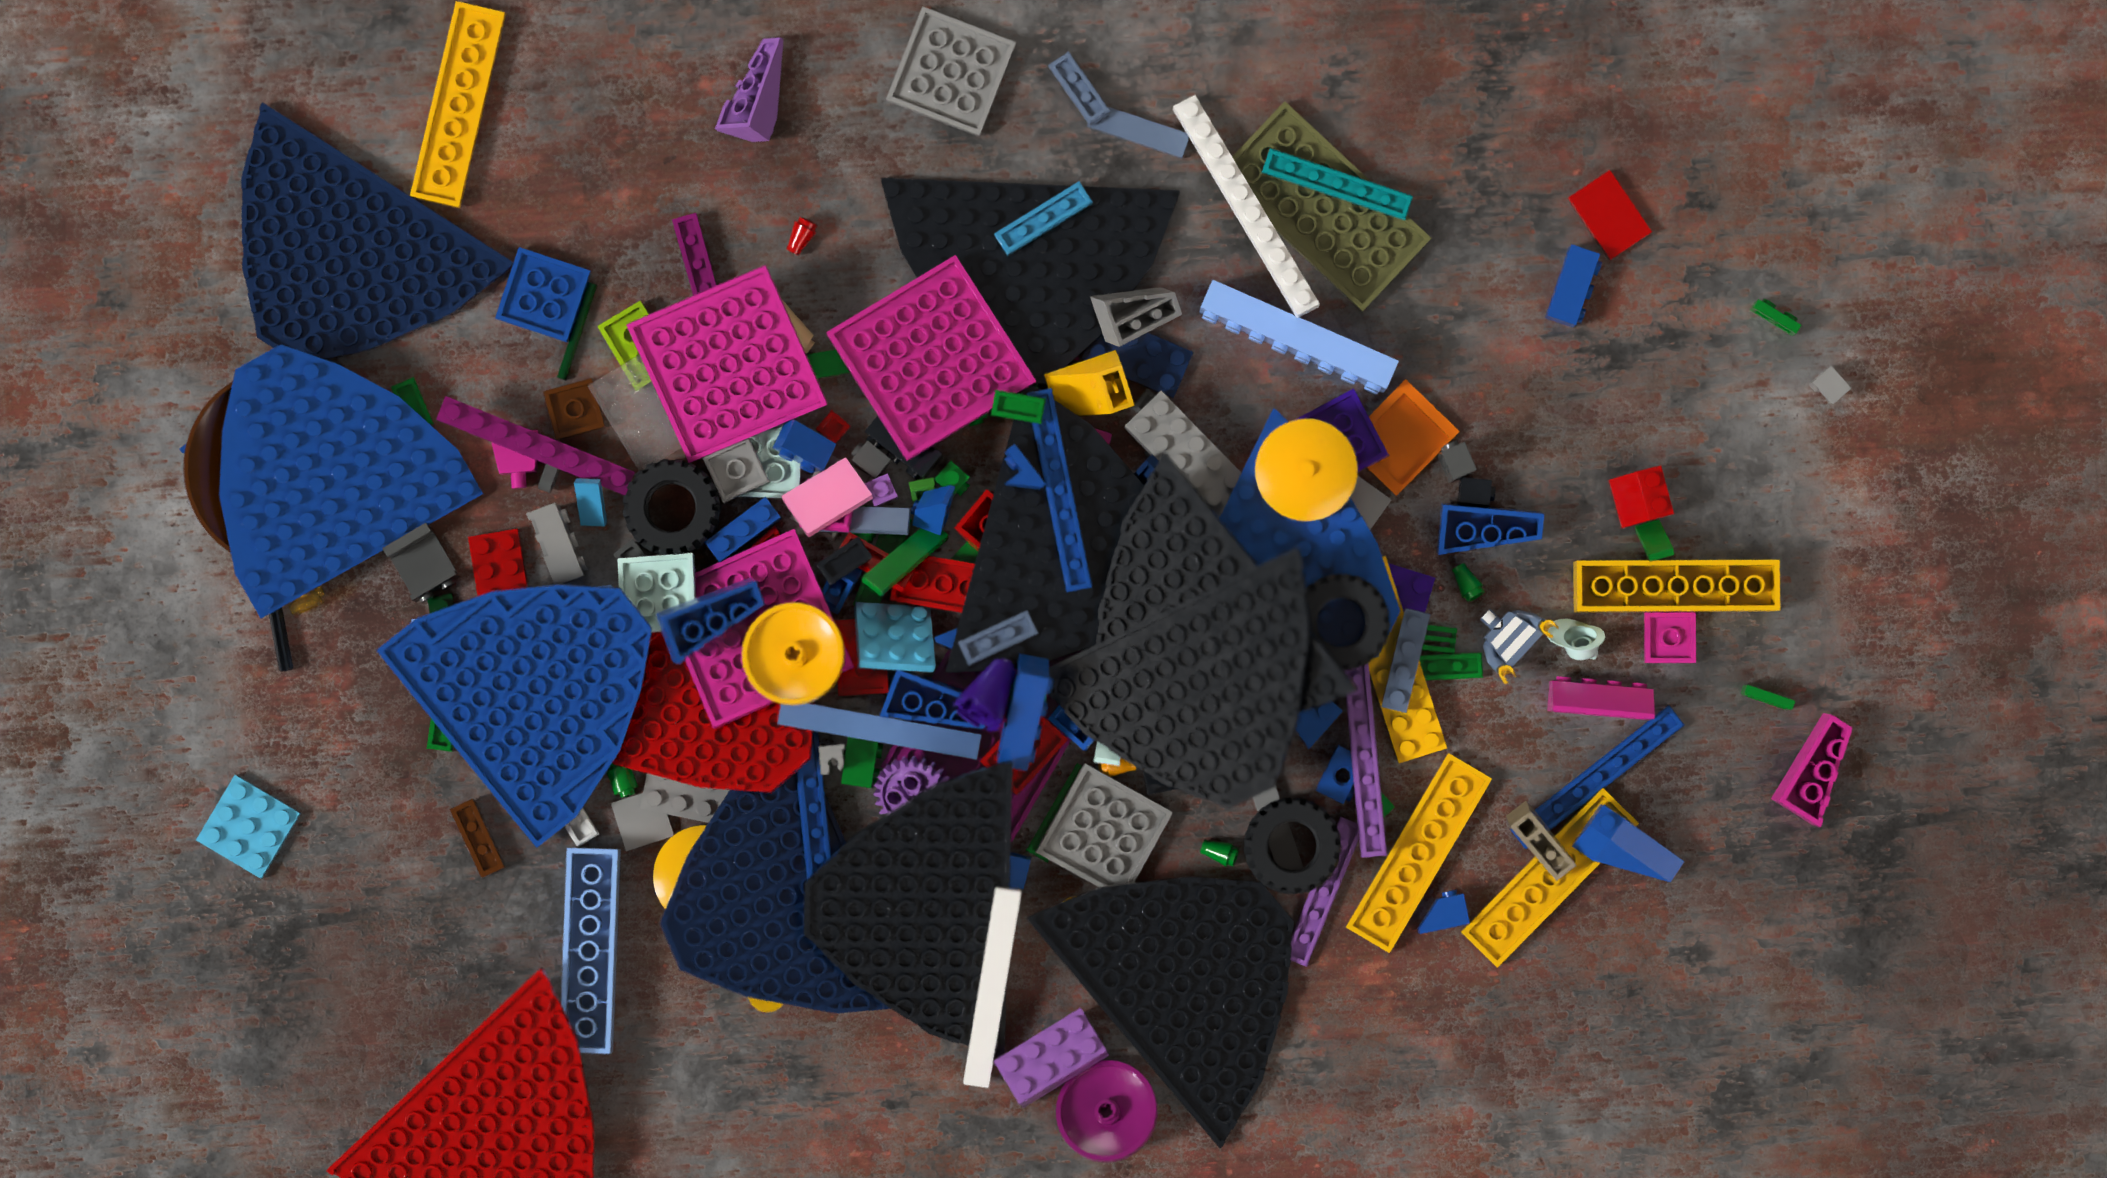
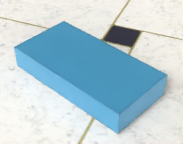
M576 478L574 486L580 525L605 527L607 517L601 479Z

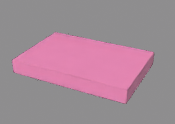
M846 457L781 496L808 538L873 499L871 492Z

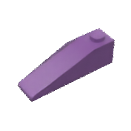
M782 38L762 40L748 64L749 72L743 80H738L735 86L738 88L736 94L731 101L727 99L722 108L715 128L717 131L751 142L770 140L778 113L784 41Z

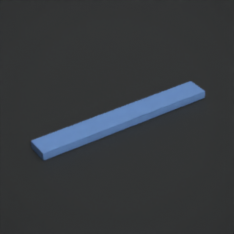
M780 704L777 721L779 725L976 760L981 734L813 704L793 706Z

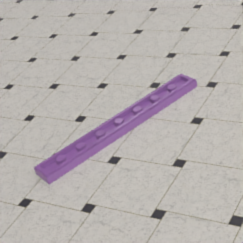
M1368 663L1355 670L1345 671L1359 688L1356 692L1345 695L1361 858L1387 855Z

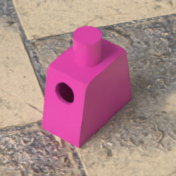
M532 430L534 432L541 434V432L538 430ZM492 443L499 474L511 475L512 489L527 488L526 473H536L538 461Z

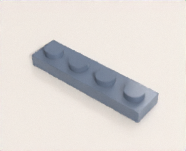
M1405 608L1381 705L1383 708L1407 712L1430 618L1429 613Z

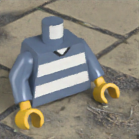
M1489 609L1480 618L1490 629L1483 637L1485 640L1483 649L1487 663L1499 674L1504 684L1508 683L1505 678L1507 674H1513L1516 677L1512 667L1543 633L1548 638H1552L1553 635L1548 632V629L1553 626L1559 629L1552 620H1546L1535 613L1521 610L1508 611L1500 618Z

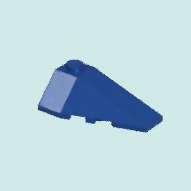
M1603 804L1598 806L1572 845L1573 848L1592 861L1667 882L1672 881L1684 863L1678 856Z

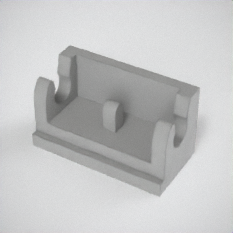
M845 744L819 747L821 775L831 774V762L833 766H836L838 761V769L843 771L845 761L844 750L847 747Z

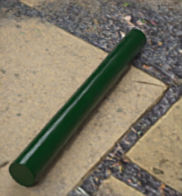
M590 282L587 284L557 375L559 379L567 380L598 286Z

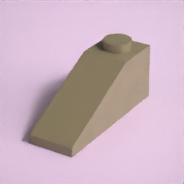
M1527 801L1506 815L1513 831L1556 881L1577 866Z

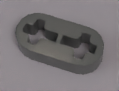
M546 464L538 489L551 493L560 470Z

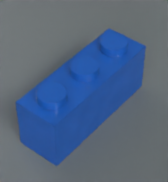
M1573 244L1570 245L1545 316L1546 319L1572 328L1576 326L1577 322L1582 323L1586 309L1582 308L1585 299H1590L1594 285L1590 284L1593 275L1598 276L1602 262L1598 261L1599 253Z
M764 497L706 540L705 544L717 560L721 562L732 557L782 518L769 500Z

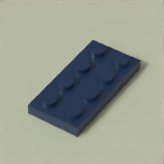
M1148 332L1120 347L1105 342L1102 333L1093 344L1085 349L1081 359L1085 361L1116 350L1126 379L1158 393L1162 391L1167 397L1174 399L1193 352Z

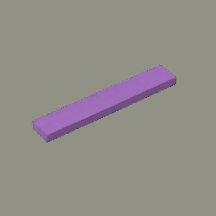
M1340 817L1337 823L1342 845L1338 866L1329 880L1327 879L1322 886L1309 892L1292 933L1291 961L1306 967L1359 840L1358 824L1343 817Z

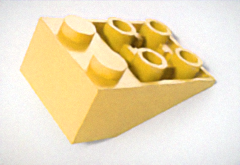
M1116 350L1044 374L1048 389L1052 388L1054 400L1078 416L1112 414L1135 406Z

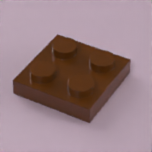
M592 378L543 391L556 440L605 428Z

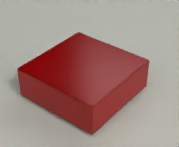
M831 410L816 427V430L825 438L837 444L851 426Z

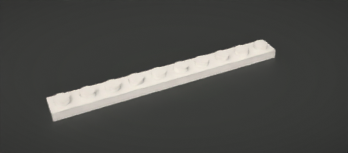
M1194 95L1174 105V113L1296 318L1318 308L1320 303L1197 97Z

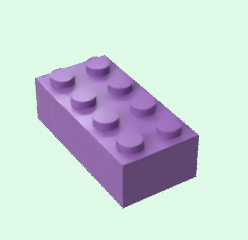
M1079 1008L999 1057L994 1063L1019 1105L1024 1108L1109 1056V1053L1085 1013Z

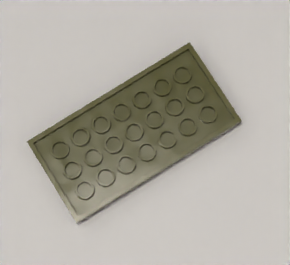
M1284 101L1232 158L1277 233L1363 312L1431 240V237L1409 216H1406L1404 221L1263 174L1262 170L1269 149L1272 148L1370 181Z

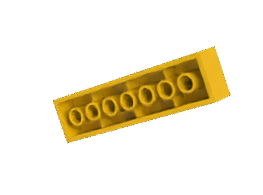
M1780 560L1573 562L1574 613L1780 611Z

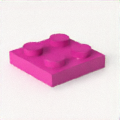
M1645 612L1644 663H1696V612Z

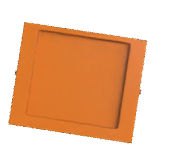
M1405 379L1369 416L1389 456L1367 467V469L1397 496L1441 451V448L1448 444L1460 431Z

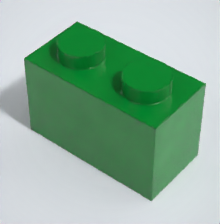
M848 737L841 784L872 788L873 783L875 784L878 781L877 777L880 769L875 768L877 758H882L883 744Z

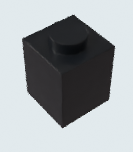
M1461 477L1459 479L1457 504L1488 507L1490 501L1495 500L1496 487L1492 486V480Z

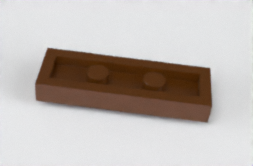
M470 799L451 808L450 812L481 878L505 868L475 800Z

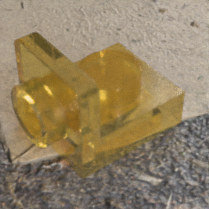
M321 585L311 590V595L308 596L306 593L293 600L294 603L288 605L292 615L298 616L324 603L322 597L325 594Z

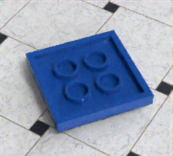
M519 247L495 319L568 343L591 271Z

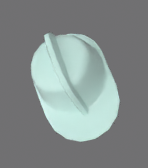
M1568 618L1553 621L1559 629L1554 626L1550 627L1548 632L1553 637L1548 639L1554 644L1564 647L1572 659L1594 660L1598 657L1599 646L1605 640V633L1601 628Z

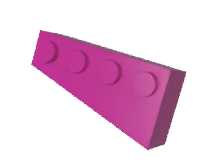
M1823 713L1771 799L1811 825L1821 828L1825 808L1828 807L1831 798L1829 796L1833 783L1836 782L1839 764L1844 757L1852 727L1831 714Z

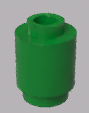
M611 763L606 773L614 795H620L621 798H625L635 794L634 789L638 788V784L633 770Z

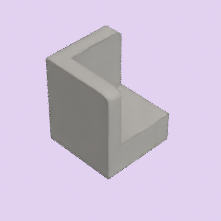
M1832 366L1826 368L1808 384L1815 392L1819 390L1830 404L1837 402L1851 389Z

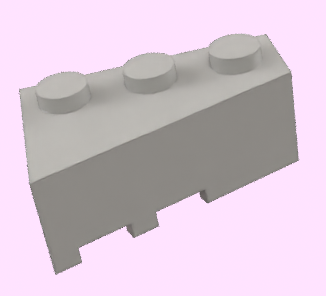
M1161 287L1090 296L1105 342L1119 347L1182 315L1175 292Z
M553 503L526 513L528 519L532 521L536 532V540L540 543L544 554L543 557L554 585L568 584L586 577L584 571L588 570L584 557L578 556L576 547L579 546V542L575 532L570 533L567 524L571 523L566 508L561 509V506Z

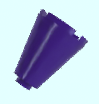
M1004 658L993 660L956 699L954 706H958L957 713L965 721L978 728L981 724L988 726L987 731H996L1000 727L1016 674L1013 663Z

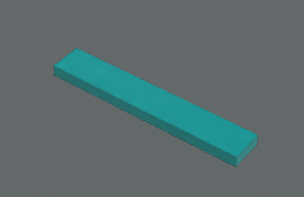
M1272 148L1269 149L1262 170L1263 174L1404 221L1413 199L1412 195Z

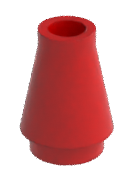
M800 216L798 221H794L789 244L786 249L800 256L802 250L817 233L815 230L818 225Z

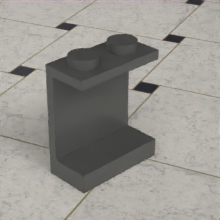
M427 523L422 524L382 548L386 556L392 560L411 593V599L416 603L418 601L424 603L434 597L433 592L440 588L446 590L456 584L455 579L460 577L431 526Z

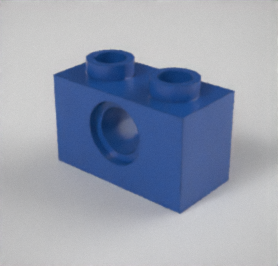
M1337 745L1315 791L1344 804L1345 800L1350 802L1355 792L1353 787L1351 751ZM1341 768L1349 772V779L1345 783L1338 782L1335 777L1336 772Z

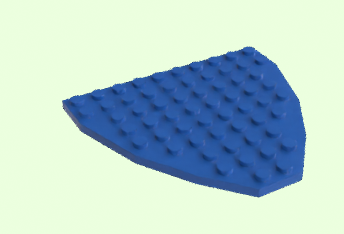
M280 344L235 370L222 431L219 497L235 575L260 618L267 616L381 552L383 547L422 524L427 523L429 525L483 494L456 447L399 396L349 369Z
M555 584L490 591L416 618L376 651L537 848L577 817L619 753L642 689L652 627L621 588Z

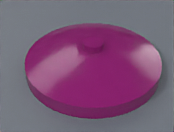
M1112 1060L1099 1061L1065 1082L1056 1104L1057 1125L1064 1140L1076 1153L1096 1162H1116L1138 1152L1150 1139L1158 1116L1157 1099L1147 1079L1132 1066Z

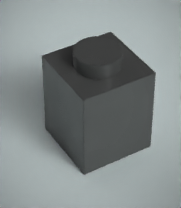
M866 441L865 444L860 442L851 453L854 456L852 462L873 479L878 478L892 462L889 457L869 441Z

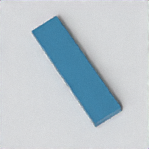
M1079 181L994 233V236L1006 255L1009 256L1093 204V201Z

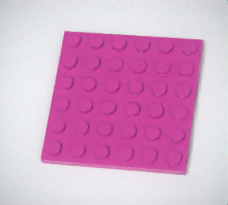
M956 255L826 333L906 461H909L991 411L995 390L1019 394L1036 384L1032 373Z
M766 264L626 325L689 463L828 404Z
M795 529L695 573L696 598L747 578H752L756 580L764 605L729 627L725 630L726 632L706 643L697 652H693L685 658L714 729L775 703L754 688L745 673L742 661V649L746 634L753 622L761 614L781 604L802 603L819 609L835 623ZM845 645V658L841 673L854 668Z

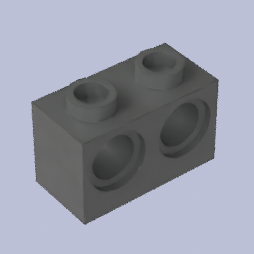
M1456 440L1448 443L1441 448L1442 452L1437 455L1449 483L1470 475L1477 470L1465 442L1458 444Z

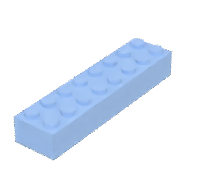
M1212 280L1200 307L1199 313L1203 314L1202 319L1212 324H1216L1219 321L1226 325L1225 329L1235 334H1239L1242 331L1248 334V339L1258 344H1262L1263 341L1272 345L1271 349L1281 354H1285L1286 351L1295 355V360L1307 365L1309 362L1319 365L1318 370L1330 375L1332 372L1342 375L1340 379L1353 385L1355 382L1365 385L1364 390L1375 395L1379 392H1385L1399 362L1300 317L1296 318L1293 314L1215 280Z
M567 848L561 1005L578 1038L580 1053L611 1054L613 1052L621 849Z

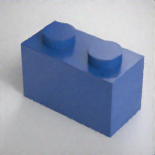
M790 420L784 423L773 449L779 451V456L788 461L794 460L800 464L801 469L813 473L824 471L836 443L800 422Z

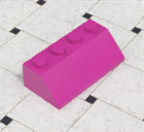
M1556 676V681L1549 682L1548 712L1652 720L1655 718L1653 689H1647V684L1632 683V687H1622V682L1607 681L1606 685H1598L1595 679L1583 678L1581 683L1571 682V677Z

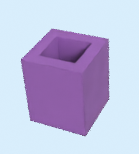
M888 473L864 483L873 496L871 500L874 507H880L899 499Z

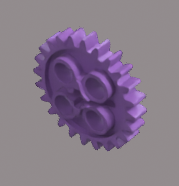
M903 756L900 762L894 759L891 765L887 764L883 771L880 772L877 777L878 781L874 784L877 789L873 795L879 797L875 805L883 806L879 813L886 814L934 783L950 779V777L941 776L942 768L937 771L934 770L935 762L929 766L926 765V758H923L920 763L917 762L916 756H913L910 762L906 756ZM910 777H914L918 782L913 781ZM893 791L898 792L901 796H897Z

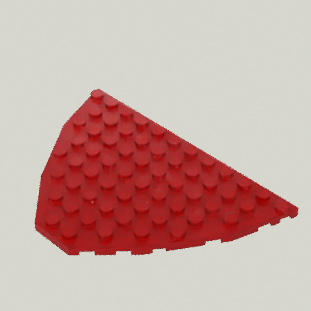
M774 526L750 548L779 536V530ZM656 632L651 633L641 692L622 747L612 763L698 788L773 793L811 760L813 730L777 724L780 704L776 702L714 729L686 661L684 660L679 664L673 662L663 633ZM816 700L807 704L815 705Z
M541 967L326 1171L340 1178H594L595 1127L578 1038L545 970Z

